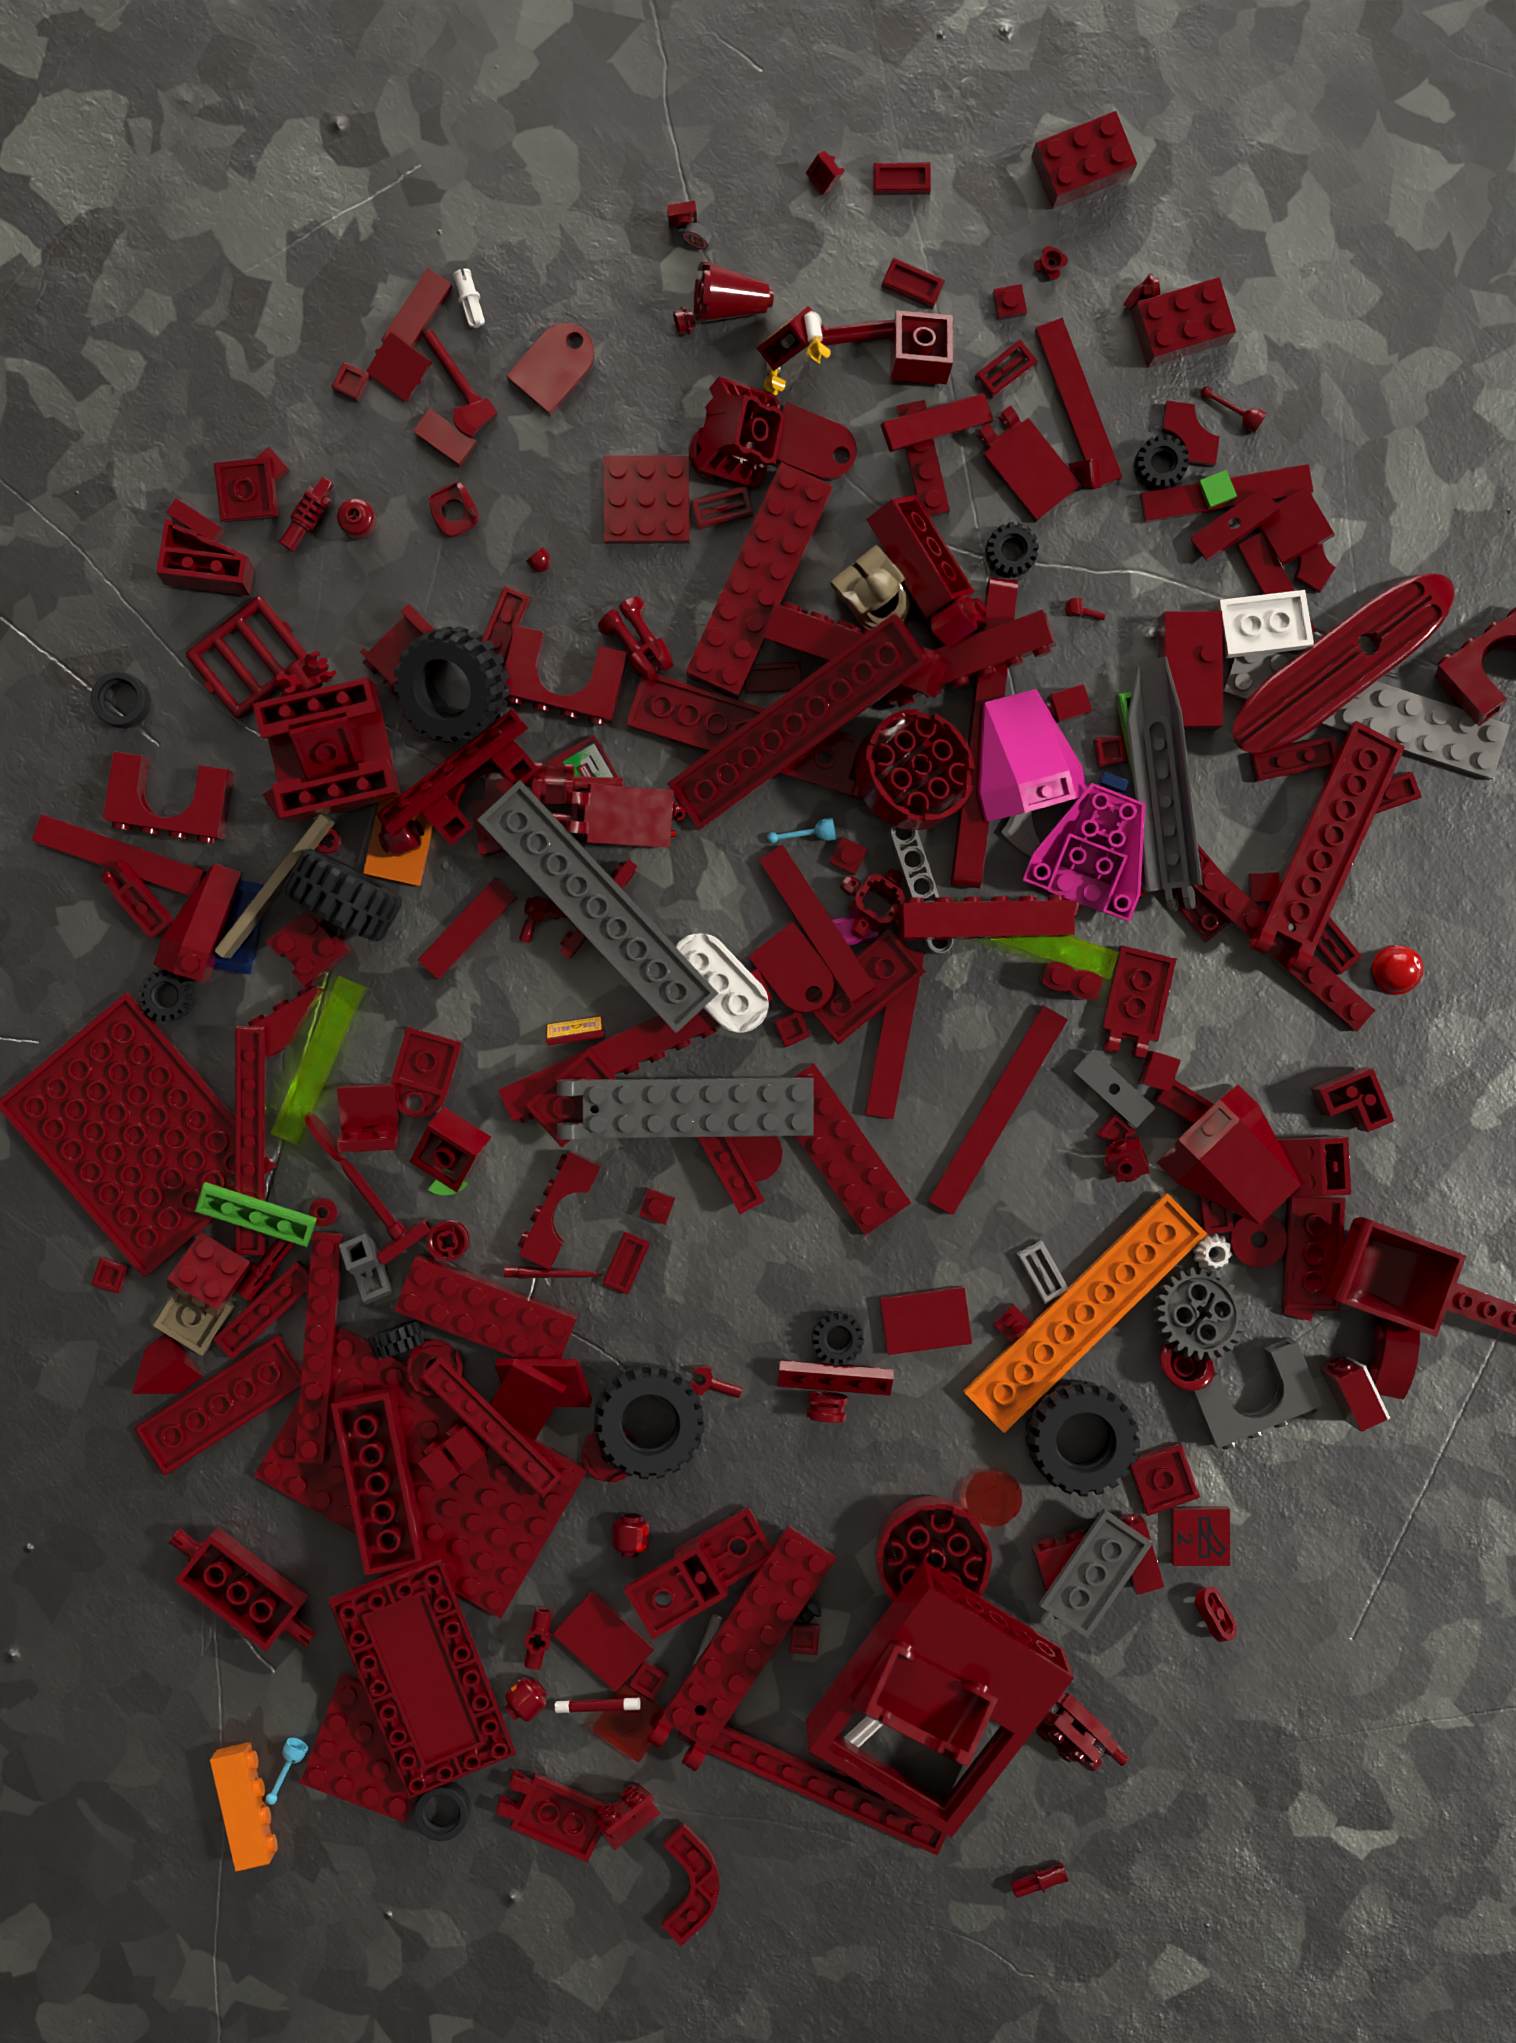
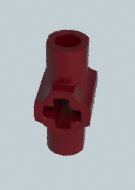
M537 1607L535 1609L532 1627L528 1628L524 1646L527 1647L524 1666L528 1669H541L544 1653L548 1650L551 1642L552 1631L549 1628L553 1611L548 1608ZM535 1634L541 1635L542 1641L540 1643L536 1642Z

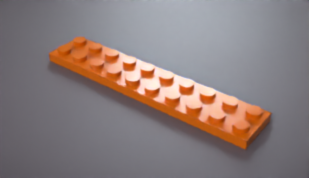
M1165 1192L1068 1287L1067 1291L1060 1295L1033 1322L1020 1338L1013 1344L1011 1343L963 1390L964 1393L1005 1433L1191 1251L1207 1233Z

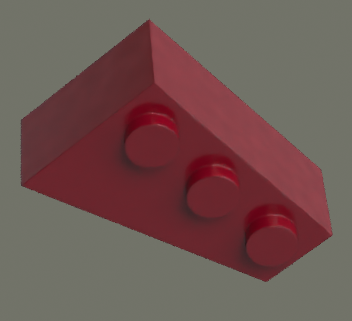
M165 518L156 573L164 585L250 596L254 567L247 555L217 541L213 542L204 538L191 529L187 530Z

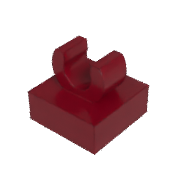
M826 151L818 153L806 171V175L822 195L832 190L845 171L844 168L839 169L834 162L836 158L829 156Z
M1014 1304L993 1322L1012 1344L1033 1324Z

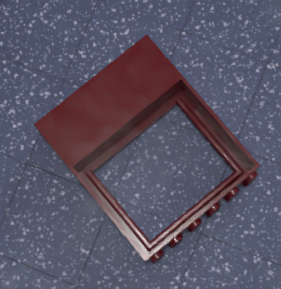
M923 1561L806 1718L808 1751L815 1759L819 1761L824 1760L834 1766L840 1774L844 1776L849 1775L857 1780L863 1788L874 1790L889 1804H897L905 1809L912 1818H920L928 1823L935 1832H943L952 1838L1066 1690L1074 1676L1064 1648ZM898 1640L914 1647L913 1654L917 1658L964 1683L973 1685L974 1681H977L989 1687V1694L998 1698L990 1719L1001 1726L945 1799H942L839 1736V1733L856 1712L851 1707L857 1694L890 1643L897 1645Z

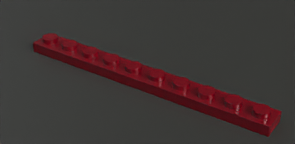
M727 1725L723 1727L707 1751L937 1856L947 1836L943 1832H935L928 1823L920 1818H912L905 1809L897 1804H889L880 1794L867 1790L858 1784ZM681 1732L679 1733L678 1739L688 1744H693L694 1741Z

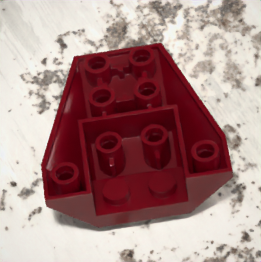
M1238 1084L1219 1099L1156 1163L1177 1184L1258 1225L1262 1224L1301 1186L1259 1104Z

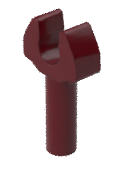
M701 1365L694 1367L693 1371L706 1378V1381L702 1384L689 1381L696 1394L702 1396L705 1391L713 1389L736 1398L740 1397L742 1387L714 1378L710 1366Z

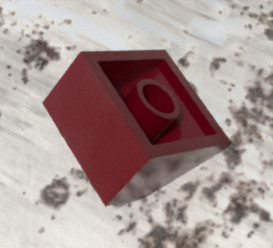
M896 310L890 355V380L947 385L953 365V315Z
M443 1106L427 1125L409 1162L455 1192H458L485 1151L491 1136ZM443 1169H449L451 1172L443 1171Z

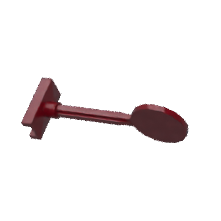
M312 1112L304 1116L306 1125L314 1138L334 1160L340 1163L345 1175L387 1228L386 1232L393 1239L377 1255V1258L383 1265L431 1231L432 1225L426 1217L408 1229L403 1226L400 1220L397 1221L358 1169L345 1158L344 1152H338L337 1139L328 1127Z

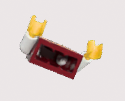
M808 306L783 324L757 347L760 354L766 360V371L769 373L764 382V388L774 395L778 394V390L782 392L786 385L785 380L777 377V374L781 372V366L807 346H809L807 355L818 364L821 363L820 358L822 355L826 358L830 356V349L820 343L823 339L822 332L825 330L821 318Z

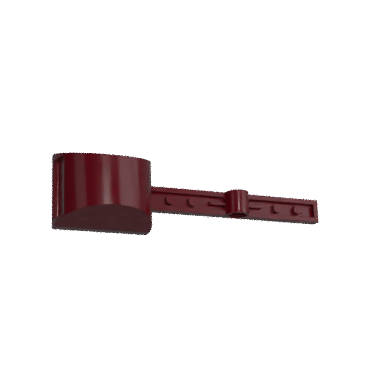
M1364 1217L1353 1219L1327 1288V1292L1333 1300L1435 1337L1438 1335L1447 1310L1516 1335V1304L1457 1283L1467 1255Z

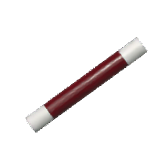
M640 1698L555 1702L556 1713L640 1709Z

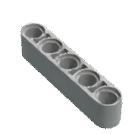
M892 826L889 831V838L909 897L923 898L924 903L935 902L934 898H938L939 894L917 830H909L910 838L900 840L895 834L896 827ZM912 852L919 857V865L912 868L906 865L904 858L907 853ZM918 879H922L928 884V892L924 895H920L914 890V882ZM953 939L946 940L945 947L938 949L933 946L932 940H924L927 949L934 954L945 953L953 945Z

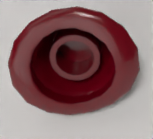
M1174 1342L1164 1345L1160 1355L1161 1368L1165 1377L1174 1386L1183 1390L1196 1391L1205 1388L1212 1381L1215 1372L1212 1360L1206 1361L1203 1355L1202 1360L1195 1361L1193 1354L1185 1359L1183 1358V1349L1176 1353L1173 1352Z

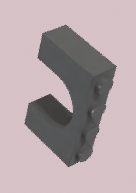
M1288 1338L1264 1348L1275 1374L1277 1387L1271 1403L1258 1412L1242 1413L1236 1411L1232 1407L1221 1379L1216 1372H1214L1212 1381L1205 1388L1190 1391L1209 1439L1217 1449L1222 1448L1225 1450L1232 1448L1238 1444L1237 1441L1248 1437L1252 1439L1264 1434L1265 1429L1272 1426L1275 1428L1286 1426L1291 1422L1290 1419L1299 1415L1301 1417L1310 1416L1317 1411L1316 1408L1323 1406L1297 1341Z

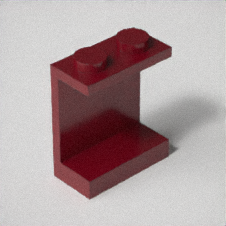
M410 604L401 611L404 617L368 652L364 648L360 651L366 658L362 663L374 675L379 671L386 678L383 684L394 695L397 692H394L393 682L398 679V677L394 676V669L396 665L400 664L398 661L400 654L407 649V645L413 640L435 630ZM439 659V660L437 661L435 667H436L443 659Z

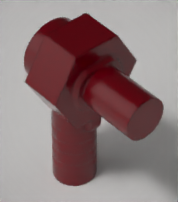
M535 895L534 898L529 897L527 899L524 913L528 915V918L525 920L519 940L529 943L535 925L542 922L544 916L559 920L560 917L552 912L546 898Z

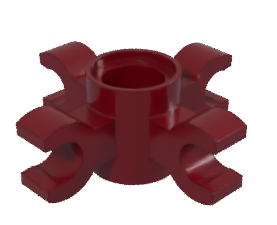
M315 651L306 655L305 659L291 665L285 671V674L277 675L271 685H282L280 687L282 692L280 697L321 688L323 682L331 681L337 672L335 670L327 672L329 668L327 658H320L317 661L320 653Z

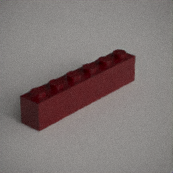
M1039 610L964 638L950 648L943 646L932 650L937 655H940V661L947 665L937 695L942 693L941 688L952 685V688H958L968 684V678L977 675L980 678H985L995 674V669L1006 665L1007 668H1012L1024 663L1023 658L1034 655V658H1039L1051 653L1050 648L1057 645L1046 613L1043 610ZM897 686L886 695L890 704L903 708L914 704V698L924 694Z
M1032 895L1020 896L1019 901H1008V896L991 897V901L980 902V897H963V902H952V897L934 898L935 902L927 903L923 902V898H907L906 903L898 906L899 940L1046 938L1075 935L1074 900H1065L1064 895L1047 896V900H1037L1036 896Z

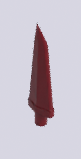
M504 1266V1278H588L603 1275L587 1270L555 1268L549 1270L539 1267Z

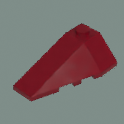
M213 864L161 937L153 965L200 982H210L218 956L215 949L223 939L243 872Z

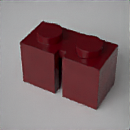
M466 1423L461 1427L455 1424L444 1433L446 1439L437 1445L434 1441L421 1451L423 1456L418 1464L438 1490L460 1475L461 1470L465 1471L482 1458L488 1450L479 1436Z

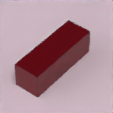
M177 498L174 499L166 512L176 521L213 542H219L225 533L221 526Z

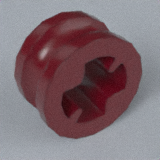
M330 829L326 835L334 836V840H331L334 843L333 846H322L320 842L316 847L319 851L326 854L335 853L341 846L340 834L336 830Z

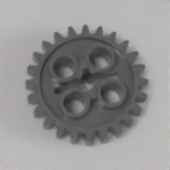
M1194 1268L1186 1270V1274L1180 1271L1176 1273V1278L1173 1276L1168 1278V1285H1163L1159 1288L1164 1295L1155 1297V1300L1161 1306L1153 1308V1311L1159 1313L1161 1317L1154 1320V1323L1163 1325L1158 1334L1166 1333L1168 1335L1164 1342L1165 1345L1171 1342L1175 1343L1174 1353L1183 1349V1358L1185 1359L1193 1354L1195 1361L1202 1360L1203 1355L1206 1361H1210L1214 1358V1355L1219 1358L1224 1356V1351L1229 1352L1233 1350L1231 1343L1240 1342V1338L1235 1333L1245 1331L1239 1325V1322L1247 1320V1317L1239 1315V1311L1246 1307L1245 1305H1237L1236 1301L1241 1298V1294L1233 1295L1231 1293L1235 1285L1232 1284L1227 1287L1224 1285L1226 1276L1217 1280L1215 1270L1209 1272L1206 1276L1205 1268L1198 1269L1197 1273ZM1192 1288L1196 1289L1199 1292V1301L1195 1300L1192 1297ZM1210 1294H1212L1213 1299L1207 1304ZM1215 1305L1222 1309V1318L1216 1315ZM1205 1306V1308H1204V1309L1202 1310V1312L1200 1313V1312L1198 1311V1309H1200V1308H1202V1307ZM1177 1310L1184 1314V1324L1177 1319ZM1199 1314H1200V1317H1201L1202 1319H1200V1320H1198V1321H1196V1322L1194 1323V1321L1198 1318V1316H1199ZM1193 1324V1327L1190 1331V1335H1188L1186 1331L1188 1327ZM1201 1328L1208 1332V1341L1201 1337Z

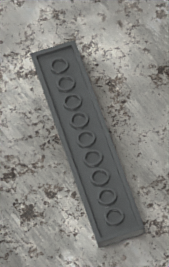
M520 780L478 819L482 826L676 1033L719 994Z

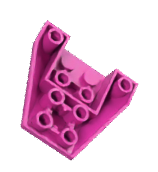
M1037 689L983 703L978 795L985 822L1076 799L1087 789L1082 765Z
M1091 783L1033 852L1022 880L1054 895H1064L1065 899L1074 900L1090 909L1130 922L1141 892L1146 804Z

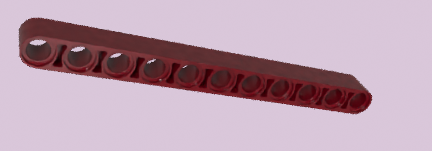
M989 577L984 604L987 609L985 618L988 626L983 628L981 632L1014 620L1018 581ZM1006 665L996 668V673L991 676L980 678L977 675L975 678L968 735V746L972 753L975 768L972 771L971 785H973L968 799L959 809L951 885L980 889L982 883L989 822H985L978 795L983 703L1005 697L1008 673Z

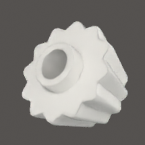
M1216 1233L1206 1235L1192 1249L1195 1253L1194 1260L1199 1262L1200 1268H1206L1209 1272L1214 1269L1219 1271L1223 1265H1228V1258L1232 1255L1230 1252L1231 1245L1225 1241L1224 1236L1218 1237ZM1215 1247L1216 1254L1213 1257H1209L1210 1249Z

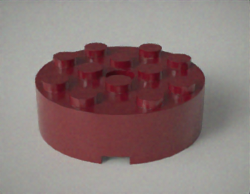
M908 709L890 715L864 738L856 755V781L866 804L882 820L901 829L924 830L936 826L963 806L973 788V785H971L972 771L975 768L970 748L962 734L949 721L937 714L932 716L919 712V709Z
M926 1496L912 1499L902 1504L887 1517L877 1536L875 1561L881 1584L892 1601L896 1599L923 1561L981 1596L989 1582L992 1552L982 1526L967 1508L948 1498ZM930 1553L941 1555L936 1562L930 1563L926 1561Z

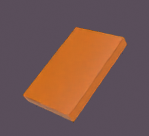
M395 799L379 802L377 813ZM422 812L415 816L412 820H418L424 831V836L421 837V846L402 857H396L391 853L387 854L380 844L378 836L381 833L382 823L376 816L363 874L421 886L434 827Z

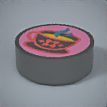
M687 223L682 232L684 241L697 249H706L712 239L709 230L698 223Z

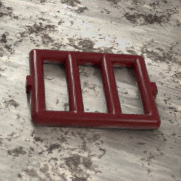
M257 596L186 652V657L206 681L204 685L210 693H215L235 718L240 719L253 709V703L264 701L282 686L279 684L276 686L271 685L277 675L285 674V671L291 665L305 659L308 654L292 635L293 630L285 620L282 622L265 599ZM258 610L297 658L285 669L281 667L245 621ZM235 628H237L275 676L262 687L223 639ZM213 645L252 693L241 704L236 702L201 658V655Z

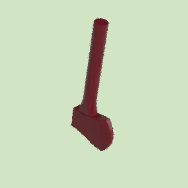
M430 329L423 334V337L467 402L466 406L454 408L453 421L461 433L468 437H473L485 424L497 417V411L488 398L482 399L474 392L434 331Z

